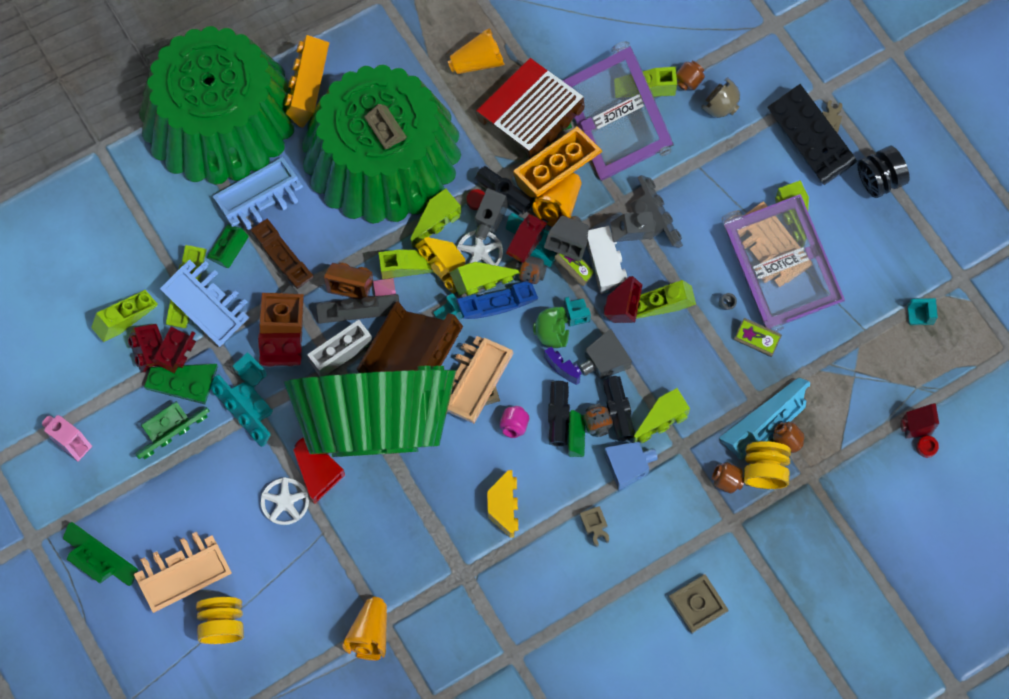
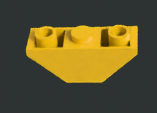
M429 237L424 238L415 245L419 254L429 263L431 269L440 277L445 287L451 293H456L457 290L450 272L465 265L464 256L453 242Z
M508 470L487 491L488 518L510 538H514V531H519L518 518H514V510H518V499L513 497V490H517V477H513L512 470Z

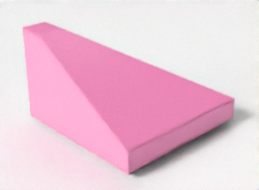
M394 278L373 281L375 297L396 294Z

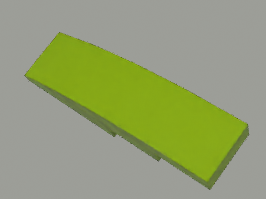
M185 245L182 264H179V269L190 259L196 265L190 272L192 274L204 263L207 249ZM201 274L196 278L199 282ZM170 300L166 325L187 329L190 318Z

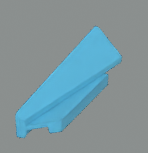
M797 378L720 436L719 439L742 460L747 455L746 446L748 444L770 441L773 438L775 427L779 423L791 422L805 409L807 401L804 399L806 388L810 387V382Z

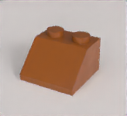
M332 263L324 276L327 293L353 299L369 297L373 274L364 267L353 268L346 263Z
M262 293L260 333H301L302 342L304 294Z

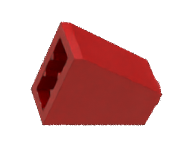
M301 438L294 445L293 451L311 501L316 504L345 476V472L328 454H309L305 440Z

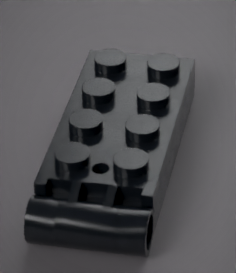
M801 84L767 107L823 185H826L858 162Z

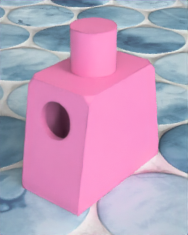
M57 415L55 418L47 416L43 420L42 426L45 427V433L77 462L91 449L92 445L84 435L60 415Z

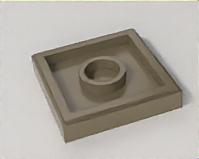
M706 574L668 597L691 634L729 611Z

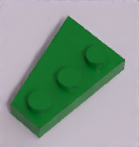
M206 364L183 366V368L178 367L175 374L163 367L151 368L144 387L146 390L206 405L210 385L215 377L218 365Z

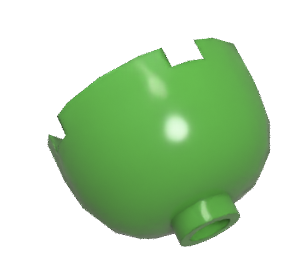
M550 307L538 315L536 323L533 324V332L543 345L549 348L551 346L552 348L566 347L569 330L565 331V323L569 322L565 309L563 307Z

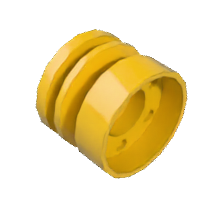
M769 441L752 442L746 446L747 455L745 461L750 465H747L744 469L745 484L760 489H782L789 485L790 471L785 466L790 464V447L785 444Z
M214 597L198 601L196 603V610L199 612L196 617L198 620L205 621L197 626L198 642L203 644H227L242 640L244 638V625L241 621L235 620L243 616V611L240 610L242 608V600L234 597Z

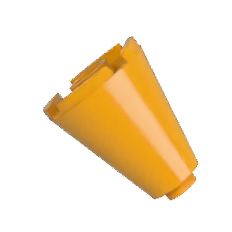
M490 28L450 55L451 60L448 61L452 72L456 71L457 74L505 65Z
M572 173L537 197L532 205L536 216L540 220L542 218L547 220V225L551 227L555 225L561 216L571 218L582 185L580 177Z
M372 597L365 601L343 641L342 646L347 653L350 654L353 651L357 653V658L373 661L380 660V656L385 657L387 604L383 599Z

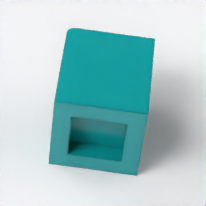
M453 293L446 297V304L434 311L436 318L444 320L448 313L454 314L458 320L462 318L456 302L457 298Z
M565 297L564 306L570 327L589 323L591 313L589 308L586 307L585 300L570 301L569 297Z
M936 298L911 299L907 305L909 325H934L938 318Z
M248 352L232 366L234 372L244 382L248 381L253 388L267 376L265 369Z

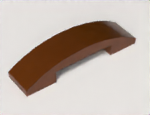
M268 218L251 229V232L265 252L294 287L298 289L314 278L302 261L300 262L280 237L279 232Z

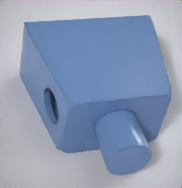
M639 442L607 447L604 451L618 491L648 475V463L658 460L654 448L642 451Z

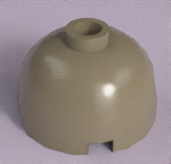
M728 77L724 79L727 83L724 85L719 84L706 98L705 101L709 103L706 106L702 105V109L713 117L721 118L728 114L733 115L740 107L737 105L740 100V91Z

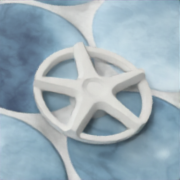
M476 230L469 232L460 240L457 249L460 252L462 250L472 254L468 264L484 261L487 264L498 266L503 256L502 243L491 232L487 235L495 240L491 244L484 245L483 240L475 237L474 246L463 245L466 239L475 234ZM499 248V257L496 263H494L488 252Z
M284 477L275 480L265 488L261 495L263 513L270 521L279 525H289L297 522L305 515L308 509V493L305 487L294 479ZM282 483L279 495L268 493L273 486ZM288 483L297 485L303 492L289 494ZM305 498L304 509L299 515L294 507V502ZM265 499L276 503L271 516L266 510ZM282 511H288L294 518L290 521L276 520Z

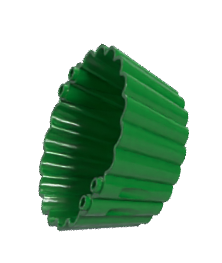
M208 26L202 31L191 29L187 31L185 37H174L170 42V46L160 49L157 60L151 64L139 111V118L144 122L142 137L145 141L151 143L152 156L158 160H165L166 168L174 174L184 172L185 177L192 182H199L206 178L208 182L216 185L224 183L228 178L240 181L249 176L251 170L256 172L269 165L270 157H277L283 153L285 149L283 140L290 138L295 129L291 118L286 114L287 106L284 105L286 96L291 91V88L288 87L289 81L285 78V70L244 34L237 35L230 28L218 30L214 26ZM208 77H212L215 79L214 82L210 84L211 86L204 83V80Z
M378 65L374 69L370 66H362L358 69L357 73L354 71L346 72L342 76L341 81L331 83L326 94L321 97L314 110V114L308 122V131L302 142V149L306 153L303 169L306 173L312 175L310 180L311 188L317 193L324 194L326 205L335 209L342 208V212L346 217L357 219L363 216L367 222L373 224L379 223L385 218L393 222H399L407 217L408 212L411 214L423 213L428 201L445 189L444 185L451 183L455 179L456 170L453 165L461 158V151L456 145L460 137L459 131L451 122L452 116L450 111L418 77L409 76L402 68L391 70L387 65ZM378 104L387 106L407 137L388 149L383 147L364 117Z
M418 366V371L306 377L284 381L309 454L332 453V457L409 453L419 452L418 448L440 446L456 370H444V366Z

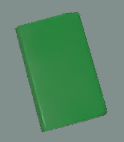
M227 224L207 258L225 268H230L247 241L248 234L240 227H232Z
M571 410L569 415L568 455L569 457H584L585 423L583 415Z

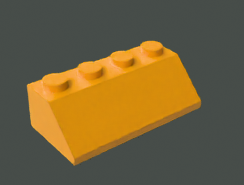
M306 35L304 40L298 43L296 52L299 53L298 59H295L292 70H295V74L289 81L288 87L291 88L290 94H287L284 104L287 106L286 114L301 128L306 125L314 114L330 43Z
M577 126L515 169L513 173L517 186L529 197H539L602 153V149Z

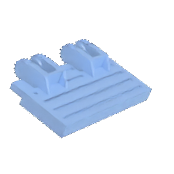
M281 157L213 195V198L232 227L240 223L237 218L238 216L246 229L250 230L252 227L250 221L246 218L247 216L252 214L258 224L263 221L254 206H257L260 211L275 203L272 198L273 196L282 210L287 209V204L282 199V196L287 194L291 202L296 204L298 200L290 186L295 191L303 186L285 159Z
M189 259L160 289L221 347L249 319L244 312L237 318L235 317L248 302L245 299L242 300L230 312L226 306L239 293L235 290L220 303L219 301L226 294L214 283L207 289L205 288L217 276L218 272L216 270L212 271L200 283L196 278L207 269L209 264L205 261L191 274L190 272L196 265Z

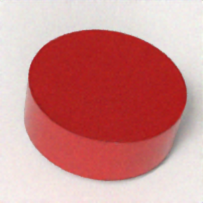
M480 189L471 190L466 198L468 207L472 210H478L485 193Z
M923 436L917 442L916 449L922 457L930 458L937 453L939 444L934 437Z

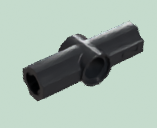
M487 166L481 167L474 178L484 188H489L506 195L508 205L522 215L530 209L533 203V199L513 186L510 179L502 178ZM501 188H507V189H508L507 192H501V191H499V190H500Z
M608 377L603 380V386L607 398V408L613 420L617 441L630 440L634 438L635 431L631 420V407L628 397H625L621 377Z
M554 381L550 384V404H548V423H550L549 445H567L570 415L568 382Z

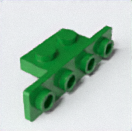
M175 401L141 424L152 443L135 453L138 459L142 457L147 459L155 453L153 451L155 448L168 445L172 442L171 438L176 434L180 436L186 433L192 423L196 421L198 424L208 417L206 414L210 412L209 409L204 407L188 418L178 402Z
M71 522L68 524L63 539L76 549L68 554L66 560L100 584L112 575L128 586L133 584L134 574L138 572L135 566L75 523Z

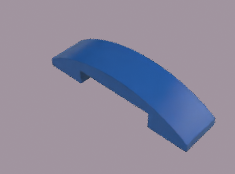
M522 282L512 285L510 289L478 297L474 294L458 298L456 302L463 319H477L520 308L538 300V296L532 283Z

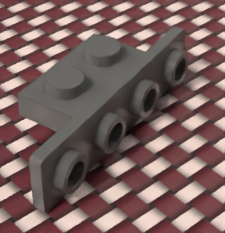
M640 175L638 179L646 194L629 204L633 213L651 211L655 227L652 238L665 231L672 246L682 247V236L674 228L671 215L665 211L663 207L664 201L660 195H657L654 189L656 188L654 181L650 177Z
M393 294L317 303L318 321L321 324L388 316L396 301L400 303L399 295Z

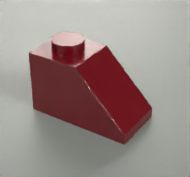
M528 214L519 226L506 254L524 263L541 242L547 223Z
M629 276L608 295L604 306V316L613 323H635L643 285L633 276Z
M936 403L906 412L900 422L901 430L905 432L906 439L931 436L940 424Z

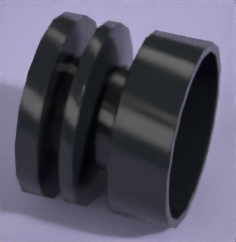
M892 145L877 151L876 155L871 154L867 158L858 160L857 170L865 189L874 198H879L883 194L889 193L891 188L898 189L909 183L910 174L907 164L901 153Z

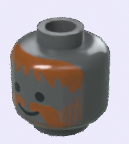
M529 256L524 263L518 260L516 270L519 271V279L521 281L538 284L540 280H544L547 265H544L543 259Z
M601 404L588 407L583 415V420L589 434H596L597 437L608 434L609 429L613 426V420L608 408L601 406Z

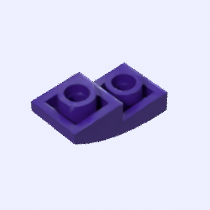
M552 346L544 350V358L560 376L575 385L580 383V375L582 373L577 364L573 365L570 359L564 362L561 354L558 351L555 352Z

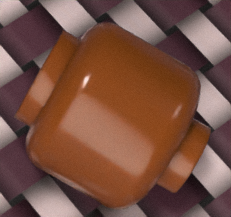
M693 60L685 62L676 73L677 85L684 91L687 89L695 90L705 78L703 67Z
M782 422L775 427L773 441L787 445L792 453L799 451L804 444V433L795 423Z
M728 462L716 466L712 474V480H714L716 488L727 493H734L737 489H742L744 478L741 468Z

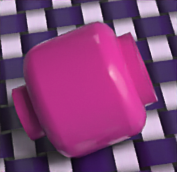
M508 407L503 412L499 426L504 435L510 438H517L524 435L530 418L522 407Z

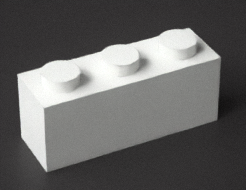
M609 226L588 230L586 245L600 294L614 291L627 279L626 270L622 269L620 265L622 262L621 253L616 251L615 244L617 242H613Z
M357 320L307 354L309 363L319 376H326L370 346L372 338L361 321Z

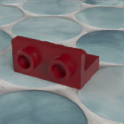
M157 324L135 327L128 337L129 347L133 349L135 355V364L139 367L141 373L146 372L148 367L158 366L152 362L163 342Z
M171 326L152 362L175 374L178 367L183 368L188 358L184 356L186 351L191 352L196 341L193 340V337L196 333L192 331L189 336Z
M259 333V364L261 366L301 365V333Z

